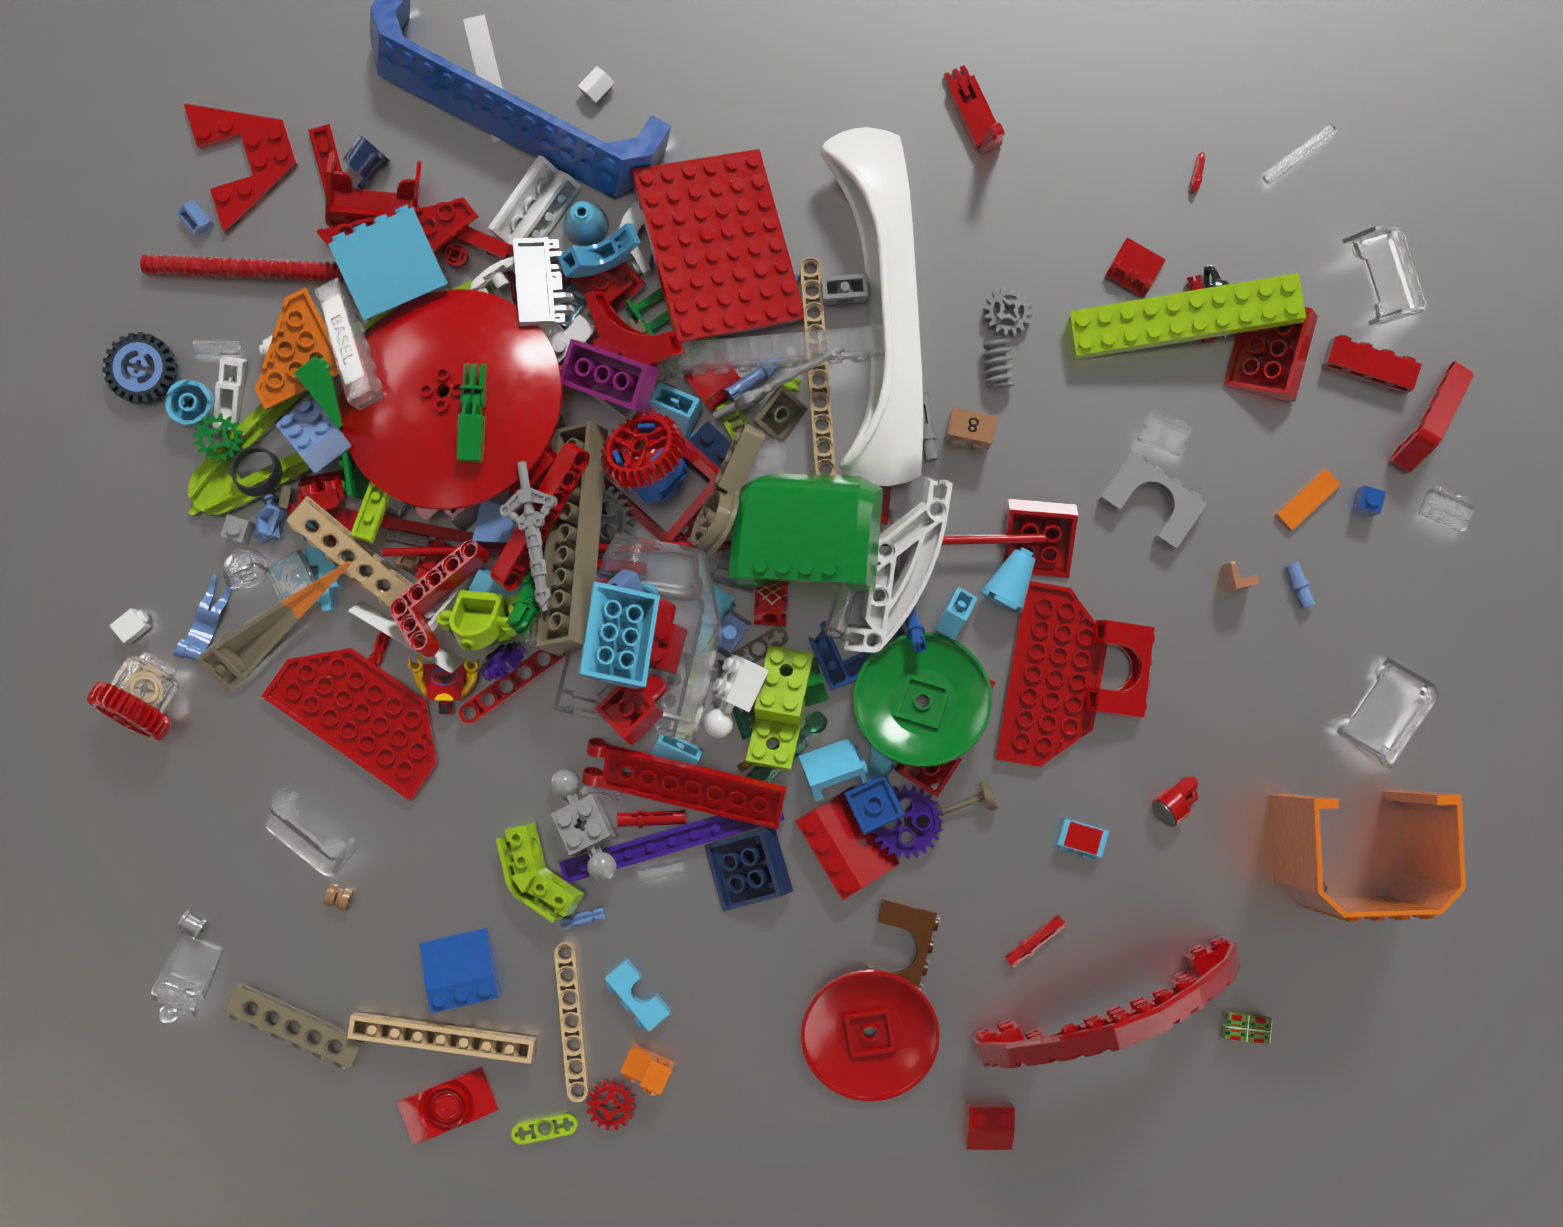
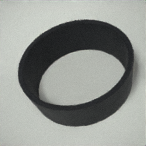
M251 446L241 450L234 457L230 472L235 485L242 493L258 497L268 494L278 485L282 476V465L278 457L263 447ZM255 452L268 453L272 460V471L267 480L254 487H246L239 484L236 480V471L240 462Z

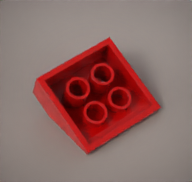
M1008 499L1005 535L1045 534L1046 542L1004 544L1002 564L1015 549L1020 551L1022 547L1033 553L1032 557L1035 559L1033 575L1069 578L1078 521L1077 506Z

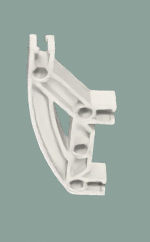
M925 478L922 502L879 535V548L883 544H888L889 547L887 553L883 555L879 554L878 548L875 591L881 589L882 596L874 600V592L864 591L861 616L867 625L843 623L842 633L850 634V632L860 634L858 642H849L841 639L840 646L843 650L869 653L880 651L911 613L929 580L942 545L949 512L952 482L939 479V484H942L940 497L935 498L933 497L934 485H938V481L932 478ZM938 503L939 511L936 514H931V506ZM912 545L904 567L893 586L896 558ZM872 634L876 635V640L874 643H866L868 636Z

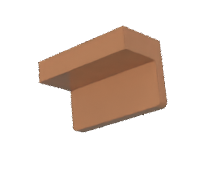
M1235 561L1222 565L1227 592L1259 584L1257 575L1239 579Z

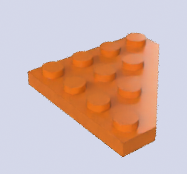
M306 287L284 298L282 310L255 386V391L265 410L307 391L294 372L314 356H317L319 359L325 358L333 368L329 371L333 377L342 373L331 335Z

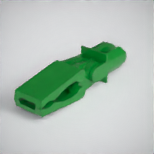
M464 363L463 385L460 386L462 413L458 415L457 460L460 462H483L486 416H483V407L486 406V393L488 392L486 389L487 364H481L479 371L478 363H472L471 368L469 363Z
M545 548L542 549L543 559L545 556ZM531 569L523 579L524 586L516 601L510 603L514 608L506 621L521 637L526 635L534 618L539 617L540 611L539 603L535 600L534 591L536 587L534 577L531 576Z

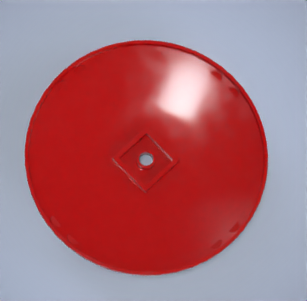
M453 289L429 293L412 299L387 314L370 330L356 349L364 375L347 385L343 381L340 398V412L343 422L342 431L345 438L351 444V447L348 449L359 469L373 484L391 497L409 505L432 510H451L474 506L489 501L516 485L520 481L517 463L525 461L529 473L550 444L558 425L563 396L562 377L558 359L549 339L540 326H519L518 306L497 295L469 289ZM464 363H469L470 368L472 363H478L479 371L481 364H487L486 389L488 392L486 393V406L483 407V416H486L483 462H460L457 460L458 415L462 413L460 386L463 385ZM444 387H449V394L446 397H440V390Z

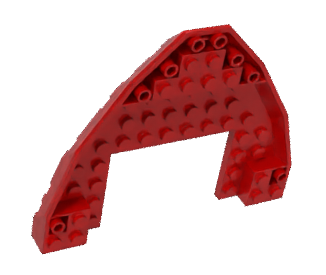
M1219 937L1211 940L1210 945L1202 948L1199 945L1188 950L1189 953L1184 955L1190 973L1182 971L1175 974L1174 979L1169 980L1171 989L1166 990L1165 987L1152 992L1153 996L1143 999V996L1134 998L1129 1001L1130 1005L1122 1008L1120 1005L1113 1006L1106 1010L1107 1014L1099 1017L1097 1014L1090 1015L1083 1019L1084 1023L1076 1026L1074 1023L1067 1024L1060 1028V1032L1047 1036L1042 1030L1032 1029L1027 1031L1025 1037H1023L1019 1026L1014 1021L1010 1022V1020L998 1023L997 1028L992 1030L988 1028L981 1029L975 1032L976 1036L972 1037L980 1061L984 1067L991 1065L992 1067L1000 1066L1001 1068H1018L1022 1066L1021 1063H1024L1026 1066L1049 1064L1054 1061L1064 1062L1081 1056L1098 1055L1109 1049L1112 1052L1118 1051L1165 1033L1172 1029L1173 1024L1181 1023L1189 1018L1191 1013L1204 1008L1207 1002L1212 1001L1226 989V986L1234 982L1236 973H1238L1241 967L1236 943Z

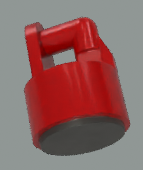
M1192 776L1186 777L1173 788H1167L1153 799L1152 809L1163 824L1175 827L1190 815L1191 806L1199 798L1196 789L1198 787L1197 778Z

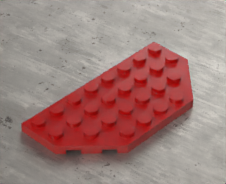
M1030 581L1023 610L1019 616L995 759L1041 767L1083 736L1093 731L1096 712L1085 711L1088 688L1101 687L1108 645L1093 643L1095 621L1076 597L1077 595L1072 588Z
M353 648L287 659L261 695L262 698L409 801L413 799L437 765L427 700Z

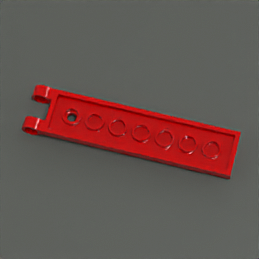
M600 738L588 740L587 754L592 757L605 758L603 773L596 767H586L583 770L582 782L587 786H597L776 830L779 828L787 790L786 786L609 745ZM623 768H629L631 772L626 773Z

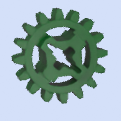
M211 413L210 420L204 417L201 418L204 424H196L195 427L199 429V432L193 433V436L198 437V440L193 444L200 445L201 447L197 452L202 453L204 451L206 453V460L213 456L214 462H217L218 457H221L223 462H226L227 455L234 458L233 450H241L237 443L244 441L238 438V435L243 433V430H236L239 423L235 422L232 424L230 422L231 416L223 419V413H220L218 418H215L214 414ZM214 422L222 423L220 427L216 429H211L207 427L209 424ZM229 427L233 431L234 441L228 438L227 430ZM224 428L222 432V438L225 439L224 442L219 441L212 447L215 439L212 434H217ZM203 434L208 437L210 443L208 448L203 443ZM225 446L229 448V450L223 453H215L218 447Z

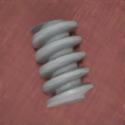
M998 339L983 344V348L988 350L984 353V358L989 359L984 363V366L990 368L985 371V375L991 377L985 381L986 385L993 388L1014 386V383L1008 382V379L1013 378L1014 375L1007 373L1013 366L1006 364L1007 361L1013 359V357L1006 355L1012 348L1005 346L1011 340Z

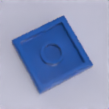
M886 774L844 793L863 835L905 816Z

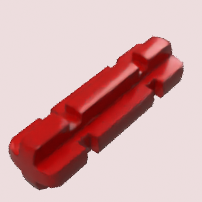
M382 631L377 633L372 648L374 651L370 654L368 660L376 665L381 664L383 659L382 653H385L390 636Z

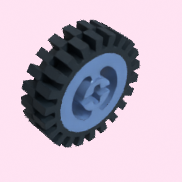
M132 332L128 333L127 337L123 335L119 337L120 341H114L111 344L113 346L112 349H107L105 352L108 354L107 358H103L105 367H102V372L106 374L104 379L109 384L110 390L114 391V394L134 404L141 403L145 405L148 402H157L158 398L163 399L165 397L164 393L177 380L174 376L175 374L178 375V369L175 368V365L178 364L177 360L173 357L175 356L173 351L169 349L166 343L151 334L143 332L134 334ZM152 357L155 364V370L151 377V374H149L146 371H137L132 367H128L127 363L129 361L131 364L135 366H143L149 370H153V366L149 362V359ZM126 366H127L128 372H129V373L131 374V376H132L130 380L128 379L127 374H126Z

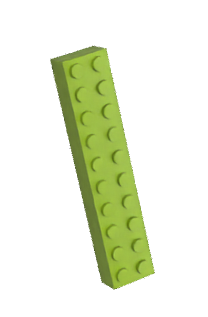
M1299 273L1070 311L1077 360L1303 323L1306 319Z

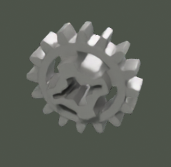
M1010 286L1008 291L1001 287L1000 294L996 291L992 292L994 299L987 298L986 302L990 306H984L983 310L989 314L984 316V320L991 321L988 327L995 326L996 334L1002 330L1003 336H1006L1008 331H1011V334L1015 336L1016 329L1022 332L1025 329L1023 324L1029 325L1030 320L1027 317H1032L1033 312L1028 311V309L1032 307V303H1026L1029 296L1025 295L1022 297L1020 295L1021 289L1015 293L1013 292V286ZM1005 297L1014 298L1015 300H1007ZM995 303L998 308V313L996 314V316H994L993 312ZM1020 307L1023 309L1022 319H1020L1018 314ZM1005 308H1006L1007 310L1011 308V309L1013 310L1012 313H1011V314L1008 313V314L1005 315V314H1004ZM1002 322H1007V323H1010L1011 325L1008 326V325H1003V324H1001V323H1002Z

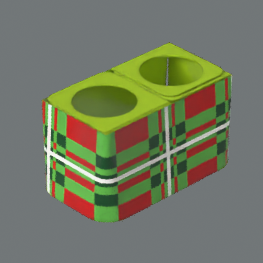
M1224 1012L1222 1038L1271 1044V1017Z

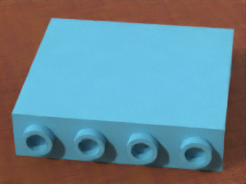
M407 205L395 209L396 215L388 218L384 214L375 218V224L367 227L363 223L352 228L354 233L346 236L342 232L331 237L333 242L328 245L363 320L448 284L447 278L440 268L414 207L409 209Z

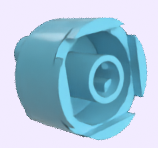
M178 381L169 388L166 394L165 408L168 415L185 427L195 429L196 424H204L201 418L204 417L210 420V414H214L215 395L209 388L197 381ZM192 400L194 402L193 406L190 408L189 402Z

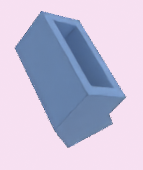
M194 199L183 204L176 213L193 235L203 233L214 224Z

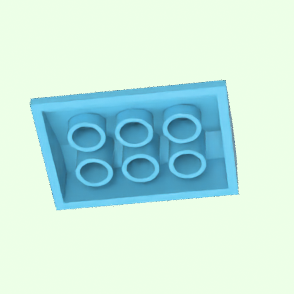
M594 581L578 674L633 689L646 687L660 596Z

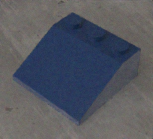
M766 827L704 845L723 911L781 897L793 892L775 829Z

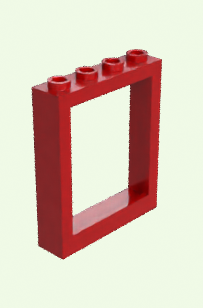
M649 405L646 415L648 416L650 412H654L657 415V412ZM637 411L635 415L641 417L643 412ZM684 436L685 451L682 452L683 456L711 481L671 529L666 532L631 499L625 504L626 507L633 508L628 513L634 516L637 521L661 542H680L685 536L682 532L687 526L691 528L694 525L696 515L708 497L716 490L722 491L713 486L720 468ZM604 476L606 490H608L610 486H615ZM617 487L614 488V494L621 491ZM624 493L620 497V499L628 498Z

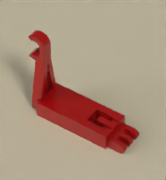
M962 65L960 70L963 75L960 76L955 68L952 70L955 78L953 80L949 72L944 73V78L948 84L947 91L975 150L979 149L981 154L1001 146L1003 143L1002 136L1005 135L1002 125L996 122L975 76H970L966 66Z
M469 226L451 239L499 261L514 256L513 246ZM444 245L434 252L436 259H438Z

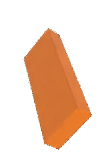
M1325 468L1275 515L1292 531L1327 499L1341 483Z

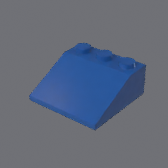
M487 928L419 943L425 989L431 1013L496 999L502 995Z

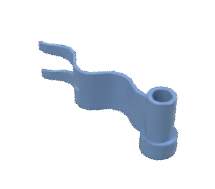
M212 575L207 592L197 608L192 628L186 640L180 639L177 643L174 656L182 659L185 657L198 662L196 658L208 648L216 631L219 616L230 597L234 582L229 581L223 595L209 611L217 575Z

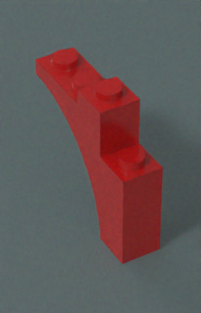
M590 291L585 294L587 308L591 312L594 328L599 335V338L592 340L594 346L654 367L684 354L676 332L652 335L638 331L629 326L616 314L608 302L604 291Z

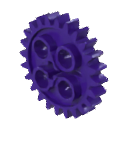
M903 784L902 791H899L898 787L894 786V792L899 803L903 799L910 800L912 804L911 809L904 812V817H911L910 823L921 832V836L915 834L906 825L902 827L901 824L903 822L900 818L896 820V825L893 828L888 829L882 826L871 831V834H878L874 841L879 842L882 840L883 843L880 848L884 849L888 846L889 855L895 850L897 858H900L901 854L904 853L906 859H909L912 852L917 858L918 850L926 854L925 846L928 845L933 848L934 845L931 840L940 839L935 833L936 831H943L942 828L937 826V823L943 822V819L937 818V815L942 810L934 809L938 802H930L932 794L924 797V789L916 793L915 785L911 787L910 791H908L906 784ZM919 815L927 816L928 824L925 827L921 828L916 824V819ZM906 831L911 832L913 836L909 844H903L900 839L902 833Z

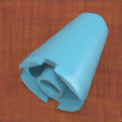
M579 201L566 213L563 223L564 231L568 239L575 245H594L601 242L606 236L608 219L603 209L598 205Z
M1022 547L1020 551L1015 549L982 588L980 593L1005 608L1011 607L1013 608L1012 611L1021 613L1035 559L1032 557L1033 553Z

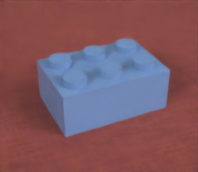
M312 397L301 403L297 409L284 416L281 421L275 424L314 474L351 447V444Z

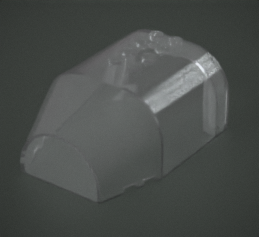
M616 533L602 557L604 562L598 572H596V582L606 584L622 569L636 572L641 583L648 582L653 584L659 592L660 599H666L676 606L673 624L688 630L676 674L651 668L648 669L647 679L655 674L662 677L668 684V691L655 703L663 711V716L648 731L696 743L723 630L707 554L698 548ZM582 649L567 652L554 710L606 721L596 711L595 707L617 685L579 675Z

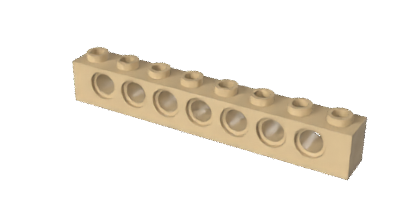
M360 1012L350 1015L347 1036L348 1039L531 1064L534 1060L537 1037Z

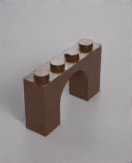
M883 898L877 921L903 928L910 932L916 942V955L909 966L899 971H889L866 965L865 970H881L897 974L912 982L922 991L923 985L920 984L922 975L926 976L929 963L925 961L927 953H932L934 940H931L933 931L938 929L940 918L937 917L935 911Z

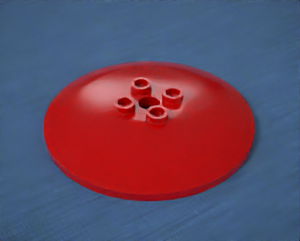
M881 970L850 972L826 984L808 1005L801 1028L804 1057L813 1074L822 1084L835 1093L859 1101H883L900 1096L915 1087L931 1069L938 1053L940 1041L938 1019L926 995L904 977ZM867 1027H873L877 1032L873 1036H867L864 1034V1030Z

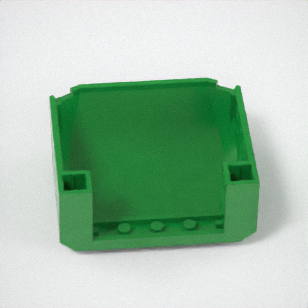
M770 473L757 477L744 485L739 494V506L733 524L729 579L740 586L763 587V580L843 583L852 591L875 592L883 489L861 476Z

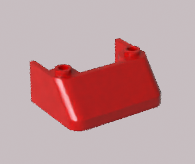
M330 151L326 170L325 222L329 227H335L343 223L349 224L353 221L370 217L376 218L384 214L387 215L405 205L409 209L419 207L422 161H417L415 180H402L398 184L397 193L352 188V179L347 173L334 171L335 152Z

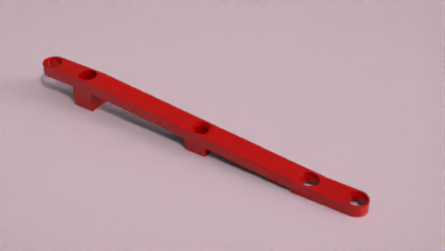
M289 504L288 516L299 504ZM342 508L325 510L350 532L352 531L359 510ZM385 515L380 524V528L434 538L438 537L461 543L472 540L474 532ZM329 535L328 542L337 543L335 537ZM478 543V544L481 545V546L506 545V544ZM598 556L597 570L620 572L622 569H627L638 574H647L648 562Z

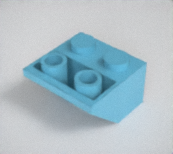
M659 382L649 403L657 413H661L663 416L667 415L670 419H673L686 439L689 437L703 410L699 398L662 382Z

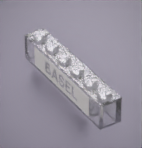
M335 278L315 289V293L347 401L357 409L362 410L383 398L381 393L382 384L375 373L376 365L369 353L371 350L370 345L364 337L363 332H365V328L359 320V310L347 284L339 278Z

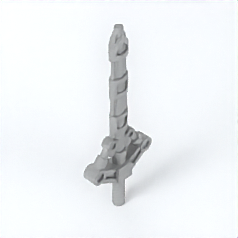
M837 346L816 360L809 361L807 364L798 367L797 370L783 375L772 383L766 384L760 389L749 390L734 398V402L713 412L715 420L718 421L738 409L744 410L754 403L761 401L775 388H779L797 376L815 369L821 363L828 362L832 358L841 355L845 351L844 346Z
M523 461L517 463L521 490H517L500 507V514L516 522L519 529L525 530L526 544L531 561V576L534 577L536 587L534 591L535 600L539 603L542 611H548L551 595L550 589L547 588L545 575L547 570L545 559H543L542 538L539 527L545 524V516L549 514L551 508L557 505L558 500L555 496L530 488L527 463ZM533 503L543 504L541 512L535 511ZM524 506V514L519 516L515 513Z

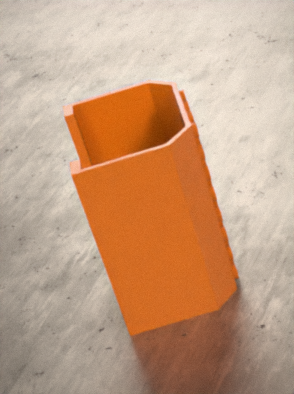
M1407 790L1383 791V800L1402 802L1405 875L1386 896L1330 898L1323 891L1319 809L1339 808V799L1297 794L1270 795L1274 882L1295 902L1304 905L1305 909L1322 912V914L1340 918V920H1346L1347 922H1359L1361 917L1370 919V921H1385V916L1395 918V920H1410V916L1419 917V919H1435L1434 915L1443 914L1466 889L1462 795Z

